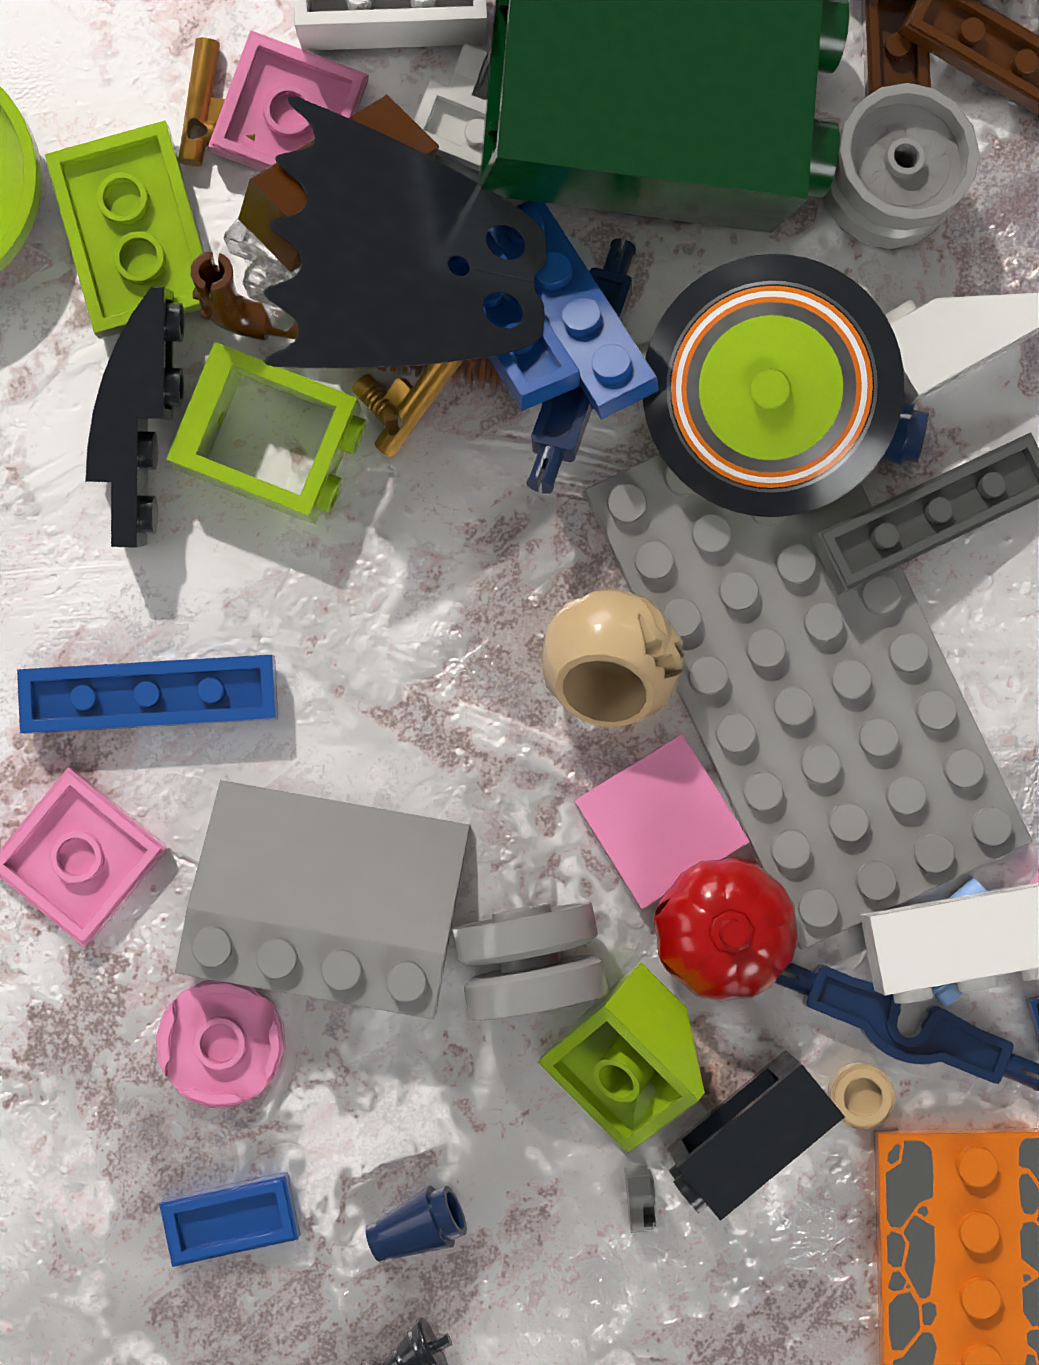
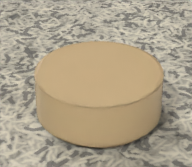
M855 1062L843 1066L833 1075L828 1086L827 1095L845 1116L841 1121L849 1127L860 1130L875 1128L882 1124L893 1110L895 1103L893 1085L881 1070L871 1064Z

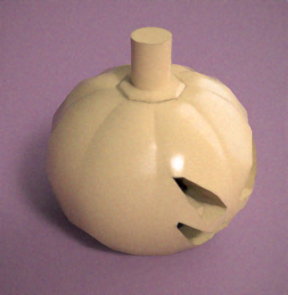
M599 589L584 597L567 602L554 614L546 628L541 650L542 670L546 688L567 711L584 722L603 727L630 725L655 715L668 704L677 688L679 677L683 671L685 657L684 652L681 651L683 640L657 604L646 597L619 589Z

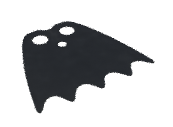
M290 96L288 98L289 104L313 128L315 140L310 147L279 154L275 158L277 164L302 186L306 193V204L296 214L274 219L269 224L273 232L287 241L298 252L301 259V267L292 278L268 286L263 291V295L269 301L281 308L296 321L299 329L297 338L293 343L266 357L264 360L266 365L283 368L419 366L497 356L523 349L538 341L544 329V304L534 289V277L546 264V238L541 227L530 216L493 191L481 189V184L411 146L299 97ZM497 225H506L514 228L524 240V253L514 260H506L496 256L487 245V232ZM453 256L464 258L469 263V272L464 276L452 273L448 267L449 259ZM499 292L511 295L516 299L522 308L523 316L521 322L512 328H501L489 321L483 309L484 300L488 295Z

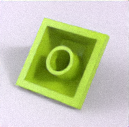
M642 962L609 989V994L600 997L538 1061L551 1077L627 1153L631 1152L697 1103L705 1093L687 1007Z

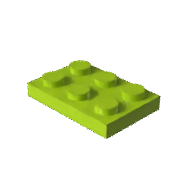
M166 120L44 154L93 332L99 339L122 333L131 314L151 287H165L173 291L174 303L183 304L184 315L202 310L199 300L193 299L195 285L190 273L193 261L205 252L172 134Z

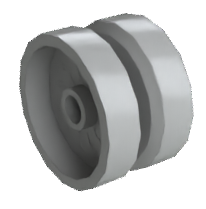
M910 83L881 87L858 102L840 130L837 167L831 187L823 198L827 210L839 227L863 244L886 249L915 245L940 227L949 213L963 199L975 180L980 151L974 127L956 102L934 88Z
M591 901L551 907L550 903L515 908L494 913L490 919L453 928L459 962L468 966L497 963L501 965V969L472 977L464 985L469 1020L482 1021L527 1015L583 1003L609 994L604 963L601 958L594 955H577L561 958L560 951L589 944L598 935Z

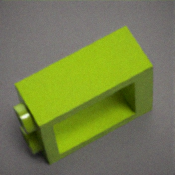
M214 342L166 460L178 471L315 525L320 512L323 511L329 514L337 501L343 478L336 476V472L344 453L355 454L363 437L367 420L359 417L362 409L357 397L281 367L266 365L261 359ZM242 376L334 412L300 495L208 459Z

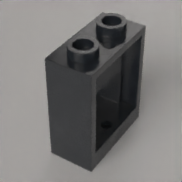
M785 1050L668 1147L675 1162V1165L668 1171L675 1179L673 1181L675 1186L697 1213H700L708 1206L721 1221L844 1119L845 1116L807 1069Z

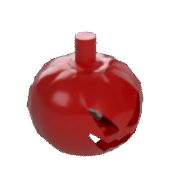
M738 858L698 862L679 875L673 885L662 896L654 915L658 956L663 967L675 980L687 987L697 997L717 1002L752 999L772 987L794 958L798 941L795 904L783 884L754 862Z

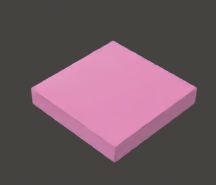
M250 30L209 142V152L262 172L276 163L275 158L277 155L296 151L315 139L313 128L289 104L288 98L290 96L299 97L349 118L358 111L368 83L369 74ZM255 134V140L253 141L245 135Z
M683 734L673 738L574 800L641 909L661 898L679 875L700 861L721 860L750 842Z
M68 767L0 849V878L79 944L87 947L162 858L169 847L74 768Z

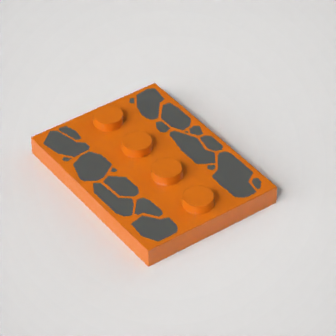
M1039 1128L874 1130L879 1365H1039Z

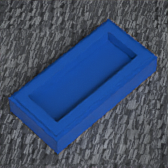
M288 1172L162 1199L159 1203L172 1267L298 1240L301 1235Z

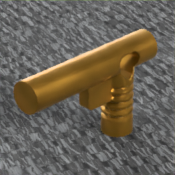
M206 37L196 38L178 156L179 163L196 167L203 164L205 147L209 145L225 101L222 98L212 97L220 43ZM198 125L207 131L200 138L190 139L193 126ZM255 134L245 135L249 139L255 140Z
M463 360L429 364L414 386L407 379L398 378L388 392L370 374L363 375L354 383L352 392L385 426L374 443L375 447L382 454L388 457L396 456ZM398 416L402 420L401 428L398 426Z

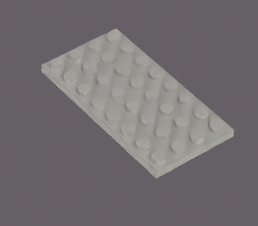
M659 454L584 490V494L630 592L642 595L656 603L683 640L681 651L685 654L684 666L676 689L738 821L750 840L749 844L760 867L783 884L795 904L798 932L797 946L799 949L804 950L861 923L860 914L891 909L1033 842L901 566L838 595L810 539L816 533L872 507L861 482L839 499L806 513L783 517L751 516L722 508L692 491L674 474Z

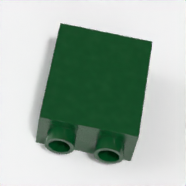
M495 0L479 176L481 189L493 191L503 198L772 233L808 199V196L824 197L833 182L839 155V126L836 120L814 117L818 72L834 73L841 61L849 27L848 0Z

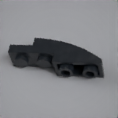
M151 287L131 314L114 346L103 373L92 413L87 444L85 482H111V547L137 548L147 545V534H155L157 531L158 503L156 496L148 495V470H156L158 437L156 432L148 431V419L173 420V406H182L184 399L183 369L173 368L174 342H182L184 338V307L182 303H174V292L165 287Z

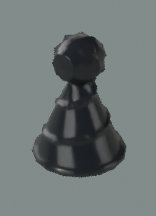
M420 1317L416 1320L414 1327L407 1332L405 1338L392 1350L391 1355L382 1365H448L443 1350L453 1345L448 1333L436 1338L430 1324ZM368 1360L360 1365H381V1363Z

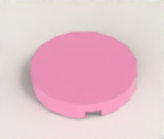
M204 980L181 992L164 1011L156 1035L157 1058L164 1075L168 1077L171 1084L187 1100L210 1108L238 1106L261 1093L278 1073L286 1049L284 1023L271 999L258 988L216 980Z

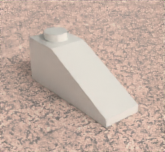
M1039 293L935 298L919 308L910 300L885 314L895 333L901 352L904 368V403H917L1039 333Z

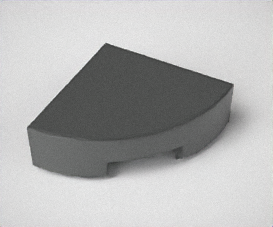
M647 1166L625 1167L630 1233L653 1231L654 1226H656L654 1211V1180L651 1170L647 1169Z

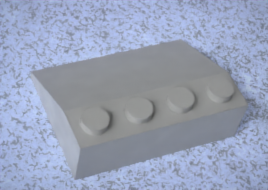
M220 780L186 910L175 973L434 1019L438 1007L470 824Z

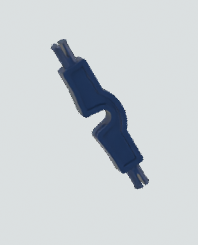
M616 238L610 243V249L603 269L595 267L591 268L589 272L621 322H623L632 296V277L627 275V272L635 255L636 246L630 241L625 240L621 252L622 239ZM581 386L542 402L531 434L532 452L537 454L530 477L526 482L527 486L536 492L539 491V487L542 484L543 494L552 493L562 461L573 462L577 456L591 412L594 409Z
M792 962L784 971L795 975L796 979L781 974L775 982L778 985L805 995L803 998L805 1006L859 1028L864 1037L874 1047L897 1060L921 1065L943 1062L994 1084H999L1002 1077L1032 1088L1036 1092L1039 1091V1080L1021 1073V1069H1025L1039 1075V1063L1012 1053L1014 1044L1011 1041L981 1030L939 1006H929L916 1030L912 1034L905 1036L899 1032L897 1026L898 1017L901 1013V1004L894 1003L893 994L883 995L874 991L873 982L849 976L825 965H817L815 970L812 971Z

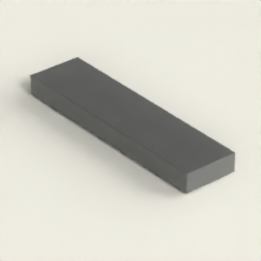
M1030 432L810 537L838 595L1038 500L1039 447Z

